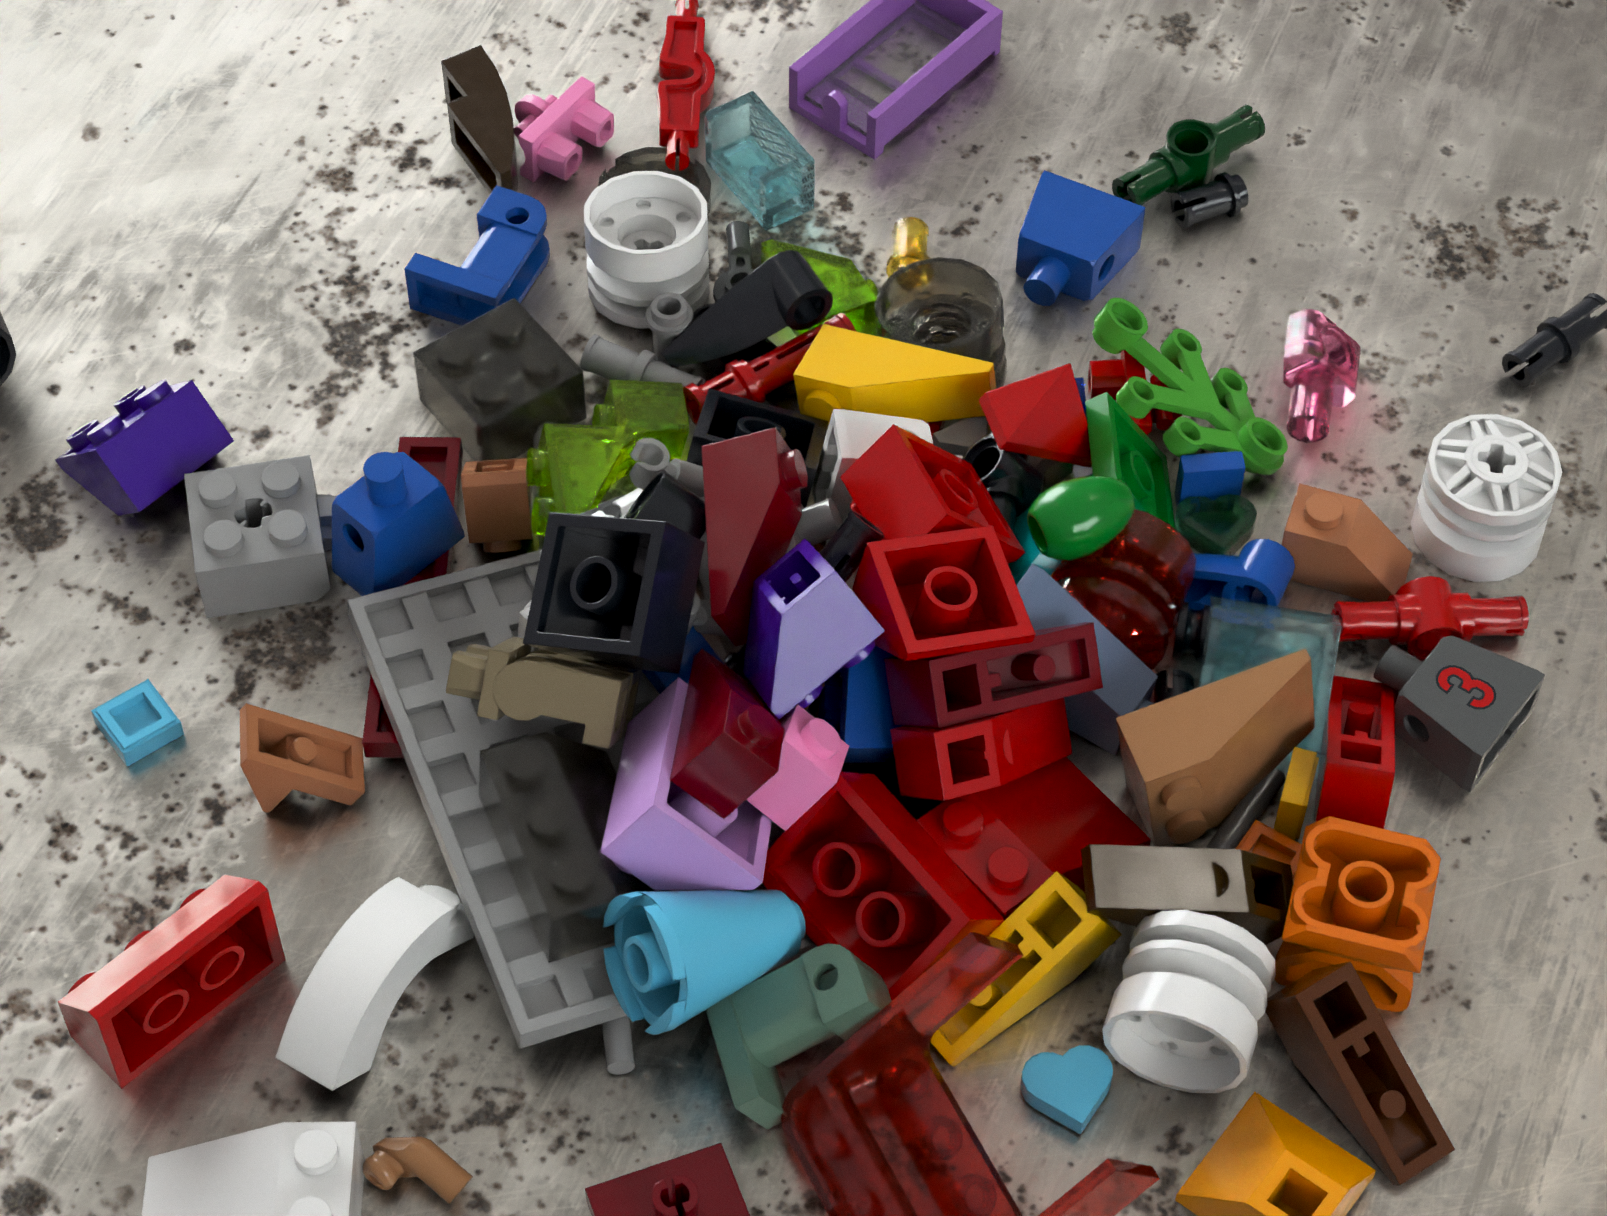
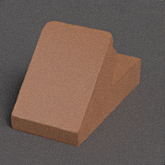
M247 703L240 709V766L264 812H271L293 789L350 806L365 793L363 738Z

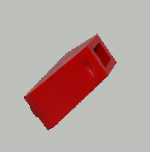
M1064 698L939 729L901 726L890 729L901 796L945 801L1002 786L1072 754Z

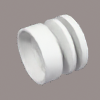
M633 171L610 178L592 191L584 204V232L589 298L597 311L614 323L636 329L649 328L645 316L647 307L660 294L676 293L681 295L692 307L693 312L702 307L710 294L707 201L699 189L680 176L660 171Z
M1499 414L1469 415L1449 423L1434 437L1421 482L1422 485L1411 520L1415 544L1430 563L1451 576L1469 581H1501L1523 572L1537 556L1547 520L1557 494L1562 476L1558 452L1541 432L1521 420Z
M1190 910L1161 911L1143 918L1133 932L1130 942V953L1125 958L1122 966L1123 981L1114 991L1102 1029L1104 1045L1116 1061L1134 1074L1163 1087L1189 1093H1220L1236 1088L1245 1079L1249 1070L1258 1038L1257 1022L1265 1014L1267 994L1272 990L1276 976L1275 959L1265 944L1243 927L1214 915Z

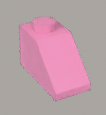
M798 704L781 719H778L785 728L778 772L746 799L784 831L793 825L838 782L849 749V745L840 738L832 725L823 719L814 718Z

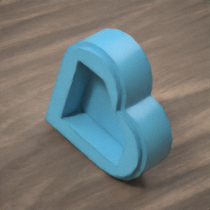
M1079 1045L1071 1048L1063 1056L1053 1052L1039 1053L1032 1056L1024 1065L1020 1083L1021 1094L1025 1101L1034 1109L1081 1135L1109 1092L1113 1077L1112 1063L1108 1055L1102 1050L1090 1045Z

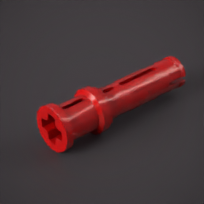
M838 313L823 323L856 331L850 319L843 313ZM823 324L804 332L750 362L745 360L738 361L736 359L726 364L724 373L699 386L690 383L682 387V400L694 424L697 426L709 388L764 403L765 395L793 381L795 370Z

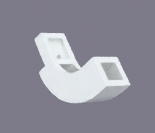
M400 877L389 881L373 893L340 928L311 971L289 1016L275 1058L331 1091L369 1071L392 1010L412 979L431 960L474 937V932L459 897L446 888L427 884L416 887Z

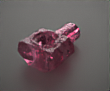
M1305 309L1289 315L1283 364V383L1291 389L1286 425L1287 432L1292 438L1305 443H1315L1326 438L1330 429L1332 406L1343 408L1355 398L1361 354L1360 345L1323 313L1314 309Z

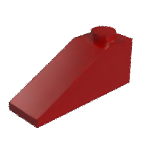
M1330 675L1315 795L1314 822L1331 816L1384 829L1395 776L1394 690L1379 682Z

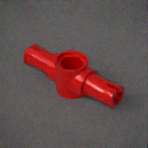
M1434 576L1420 577L1405 583L1398 589L1395 595H1390L1387 601H1337L1334 604L1335 609H1332L1331 630L1336 642L1388 639L1391 645H1406L1409 654L1421 661L1427 658L1443 637L1455 636L1470 642L1473 636H1523L1525 633L1524 629H1527L1529 622L1527 602L1522 595L1506 596L1503 598L1471 599L1467 592L1452 593L1451 586L1447 580Z

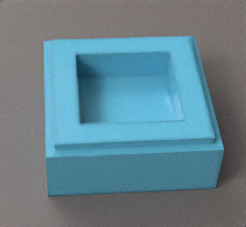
M149 679L91 710L95 724L127 767L184 735L180 720Z

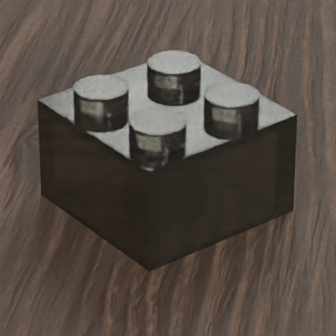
M515 298L413 352L420 401L453 437H461L462 448L474 461L517 458L533 449V437L542 427L554 425L556 435L587 418L583 370Z

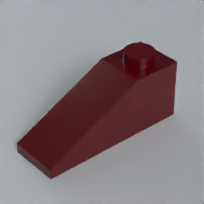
M775 427L701 446L711 617L735 646L746 644L753 581L786 554L802 516L800 489L807 487L808 484L807 470L798 449L791 450Z
M1094 622L1034 630L1036 635L1033 642L910 661H904L896 656L885 658L884 662L894 725L939 729L1103 688Z
M703 648L693 657L670 781L725 819L778 772L785 728L753 685Z

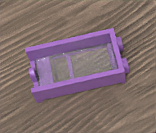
M870 0L789 67V108L875 160L884 152V146L989 55L996 56L1000 52L1003 11L986 0Z

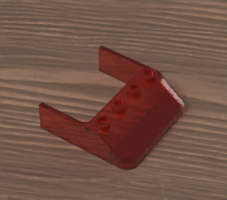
M970 932L788 1092L782 1106L784 1111L781 1114L782 1128L829 1216H1023L930 1055V1041L933 1034L1024 956L1017 944ZM1108 1158L1038 1216H1115L1160 1178L1153 1166Z

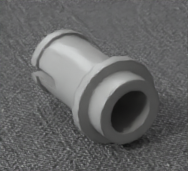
M663 293L655 297L647 307L645 314L647 326L652 330V352L658 354L659 362L667 365L668 362L661 353L694 319L692 307L681 295L676 293Z

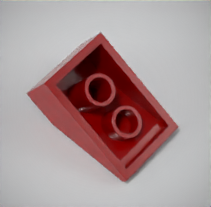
M1067 757L1002 786L945 800L916 820L1005 919L1056 871L1076 884L1085 893L1081 849L1089 844L1150 846L1151 839Z

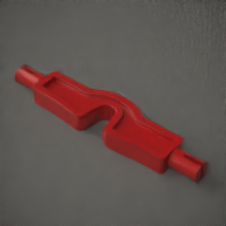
M676 0V15L667 17L666 35L659 60V76L665 79L660 81L657 87V105L660 121L659 145L667 147L665 163L669 169L674 171L676 156H679V171L685 170L689 166L690 148H697L699 146L700 113L710 105L714 95L715 68L711 58L704 51L705 19L697 17L698 0H689L688 9L685 8V0Z

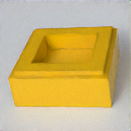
M1298 747L1293 749L1274 825V830L1293 840L1300 837L1319 758L1316 757L1317 752Z

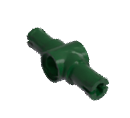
M1245 104L1234 111L1233 114L1217 123H1205L1195 119H1186L1174 123L1167 131L1165 146L1151 153L1148 161L1142 166L1113 180L1112 191L1114 196L1142 206L1145 202L1164 191L1167 193L1183 192L1208 184L1212 181L1213 170L1226 163L1230 153L1264 135L1265 124L1263 118L1257 111L1252 113L1253 108Z

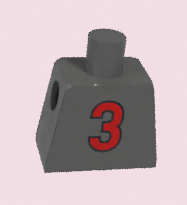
M1455 636L1443 637L1424 661L1392 645L1385 652L1374 672L1376 680L1399 692L1394 708L1395 734L1461 788L1470 793L1532 714L1545 674L1534 668Z

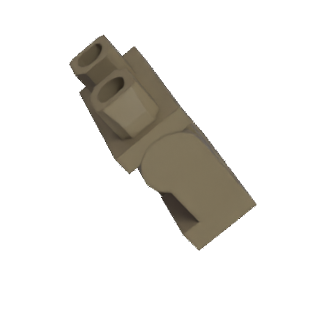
M514 636L494 647L471 644L467 647L466 652L456 651L452 655L446 693L479 700L477 716L498 720L506 715L515 720H531L543 715L585 724L582 743L607 749L625 736L627 725L633 719L642 670L621 668L543 649L531 652V647L523 644L524 638Z

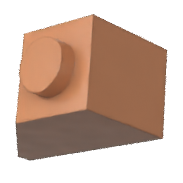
M528 457L465 462L461 473V484L469 543H483L484 552H508L521 549V540L533 539Z
M1299 483L1281 544L1290 552L1294 559L1295 569L1291 581L1369 602L1387 601L1390 595H1395L1398 589L1405 584L1413 554L1361 499Z

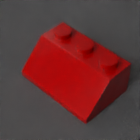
M841 772L838 782L793 825L784 831L767 850L763 878L764 886L768 890L782 891L790 900L798 904L805 919V933L817 947L827 943L841 945L879 973L887 985L895 1012L939 984L1006 920L875 774Z
M229 875L222 876L208 888L199 889L190 894L183 901L178 911L153 930H146L135 936L127 944L124 952L99 971L81 977L70 988L68 994L58 1001L70 1036L121 1089L286 961L268 889L258 880Z

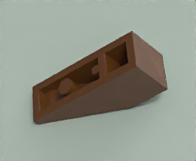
M1351 961L1314 969L1267 998L1265 1012L1295 1066L1394 1186L1402 1185L1455 1150Z

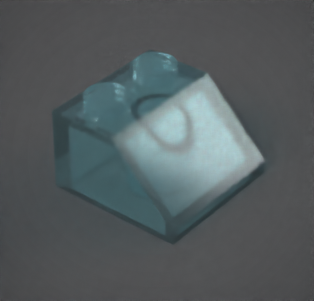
M1211 596L1197 688L1306 648L1311 658L1315 728L1296 747L1314 751L1321 755L1342 628L1339 616Z

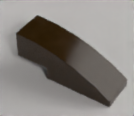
M479 45L441 61L451 142L489 194H491L496 185L517 192L518 176L514 125L507 92L495 65L483 47Z

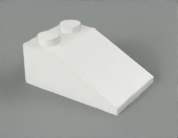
M356 1121L282 1122L151 1156L148 1158L142 1216H361L364 1184L363 1163L365 1158Z

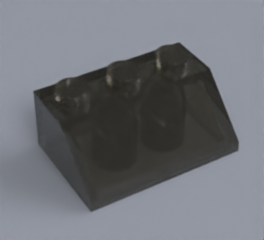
M543 732L480 750L479 797L548 963L614 943L615 925L603 928L604 915L611 900L619 895L630 892L655 890L634 875L621 871L611 859L601 853L617 776L607 752Z

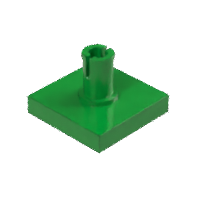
M1108 392L1086 400L1093 472L1087 476L1111 477L1127 484L1134 496L1135 508L1131 519L1124 529L1150 556L1178 554L1166 455Z

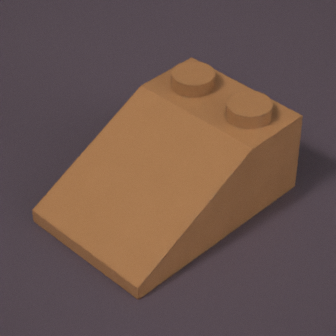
M1306 648L1116 718L1126 785L1154 846L1162 847L1172 842L1175 844L1188 843L1202 836L1206 830L1218 826L1235 806L1315 728L1311 658Z

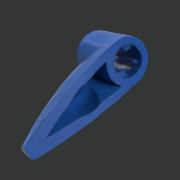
M1255 539L1248 542L1242 548L1239 556L1198 553L1164 554L1108 562L1103 568L1104 581L1179 606L1180 601L1189 602L1190 608L1194 610L1202 609L1204 604L1212 605V614L1248 622H1262L1270 619L1275 614L1294 573L1295 563L1290 552L1278 542L1269 539Z

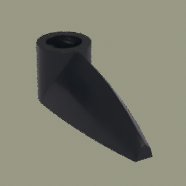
M794 250L779 252L719 298L661 354L671 367L691 365L736 353L766 339L787 326L792 330L801 331L809 329L818 324L829 313L833 304L832 293L802 254Z

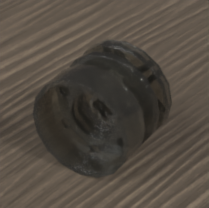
M936 257L915 261L895 271L879 288L874 306L878 337L994 363L996 388L1004 386L1007 374V360L1005 356L1006 343L1003 337L1005 328L1003 298L998 282L984 268L963 259Z

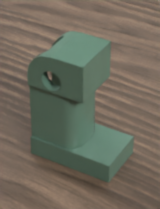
M827 943L801 954V957L749 983L706 1009L734 1107L766 1129H770L792 1118L776 1065L835 1035H838L855 1047L899 1025L887 985L881 975L841 945ZM834 968V970L822 975L825 971Z

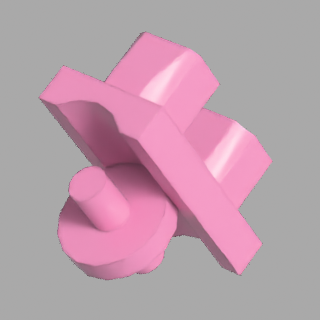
M582 76L559 98L549 95L543 100L538 96L530 94L525 95L515 104L514 112L519 124L514 128V134L519 139V144L525 155V163L520 167V175L533 183L544 172L567 181L579 169L582 162V147L575 142L581 138L591 145L601 148L614 133V114L595 102V83Z

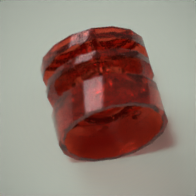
M1134 509V513L1126 527L1113 540L1088 556L1073 560H1063L1051 574V577L1147 667L1153 670L1166 653L1169 637L1174 632L1176 626V614L1179 612L1180 606L1183 607L1195 576L1196 557L1188 541L1170 524L1147 512Z

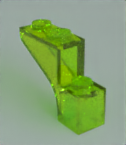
M610 380L604 403L596 404L594 407L592 425L544 423L538 447L529 448L526 457L528 459L529 486H536L537 497L534 498L532 506V530L534 535H542L544 542L549 512L581 514L597 508L598 504L603 502L612 485L622 477L629 475L635 463L641 462L633 460L630 456L631 451L639 440L654 438L662 442L669 451V463L675 458L681 459L690 431L682 383Z

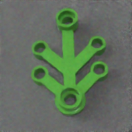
M1111 298L1094 318V329L1092 330L1094 340L1102 349L1112 354H1119L1126 350L1167 386L1154 385L1137 376L1130 377L1116 394L1117 403L1128 415L1137 419L1145 418L1154 408L1204 419L1216 428L1199 426L1195 421L1187 417H1178L1163 434V441L1166 447L1179 458L1182 455L1196 454L1199 449L1213 452L1242 451L1246 467L1245 471L1261 475L1276 473L1283 465V455L1288 449L1287 441L1274 424L1263 418L1255 417L1246 395L1248 387L1245 380L1237 372L1229 368L1219 369L1210 379L1200 355L1202 353L1200 342L1193 334L1184 329H1174L1161 344L1160 353L1142 338L1148 330V323L1144 314L1134 304L1125 299Z

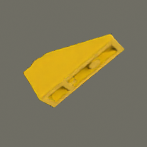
M826 324L822 325L793 374L800 414L828 421V424L833 409L918 419L926 423L985 416L979 399L986 392L996 389L994 363Z
M1056 871L906 1015L951 1066L955 1067L1073 982L1122 934L1109 919L1087 913L1085 893L1076 884Z

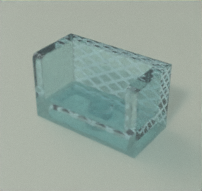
M754 91L706 112V162L766 231L814 209L815 160Z

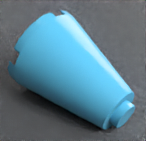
M780 890L635 891L615 897L606 909L603 928L615 925V946L603 949L604 959L612 989L624 1013L632 1022L645 1019L650 1024L645 1032L657 1035L675 1029L796 956L806 931L805 919L798 904L790 900Z

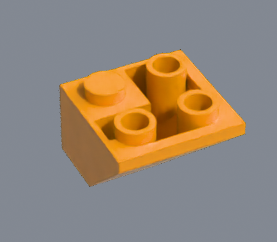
M1254 1092L1178 1191L1175 1201L1197 1216H1346L1373 1179L1376 1170Z

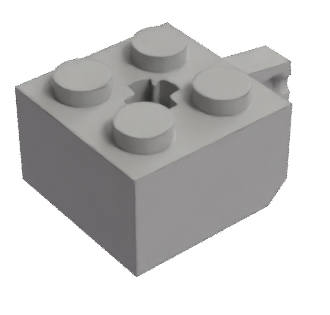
M310 455L184 474L195 574L206 618L318 601L331 589L326 551L332 549V503L336 496L317 494Z

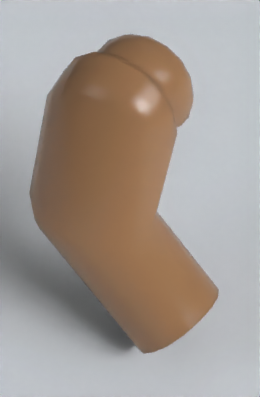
M422 1136L386 1137L373 1146L374 1154L369 1156L363 1163L365 1177L381 1190L391 1189L400 1177H418L448 1204L457 1197L473 1178L470 1173L432 1140Z

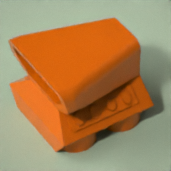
M1331 816L1305 826L1282 935L1283 942L1275 958L1276 976L1274 980L1281 985L1288 986L1314 969L1351 961L1376 1008L1391 1012H1402L1407 1009L1413 989V972H1421L1441 861L1440 856L1427 839Z

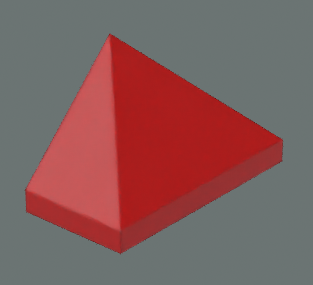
M1071 363L990 390L979 399L1000 450L1089 468L1092 467L1088 423Z

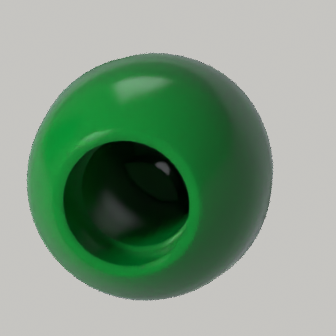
M1105 476L1074 478L1057 483L1042 492L1033 501L1028 510L1027 523L1031 536L1043 555L1056 560L1078 559L1101 549L1126 527L1134 513L1135 500L1128 485L1118 479Z

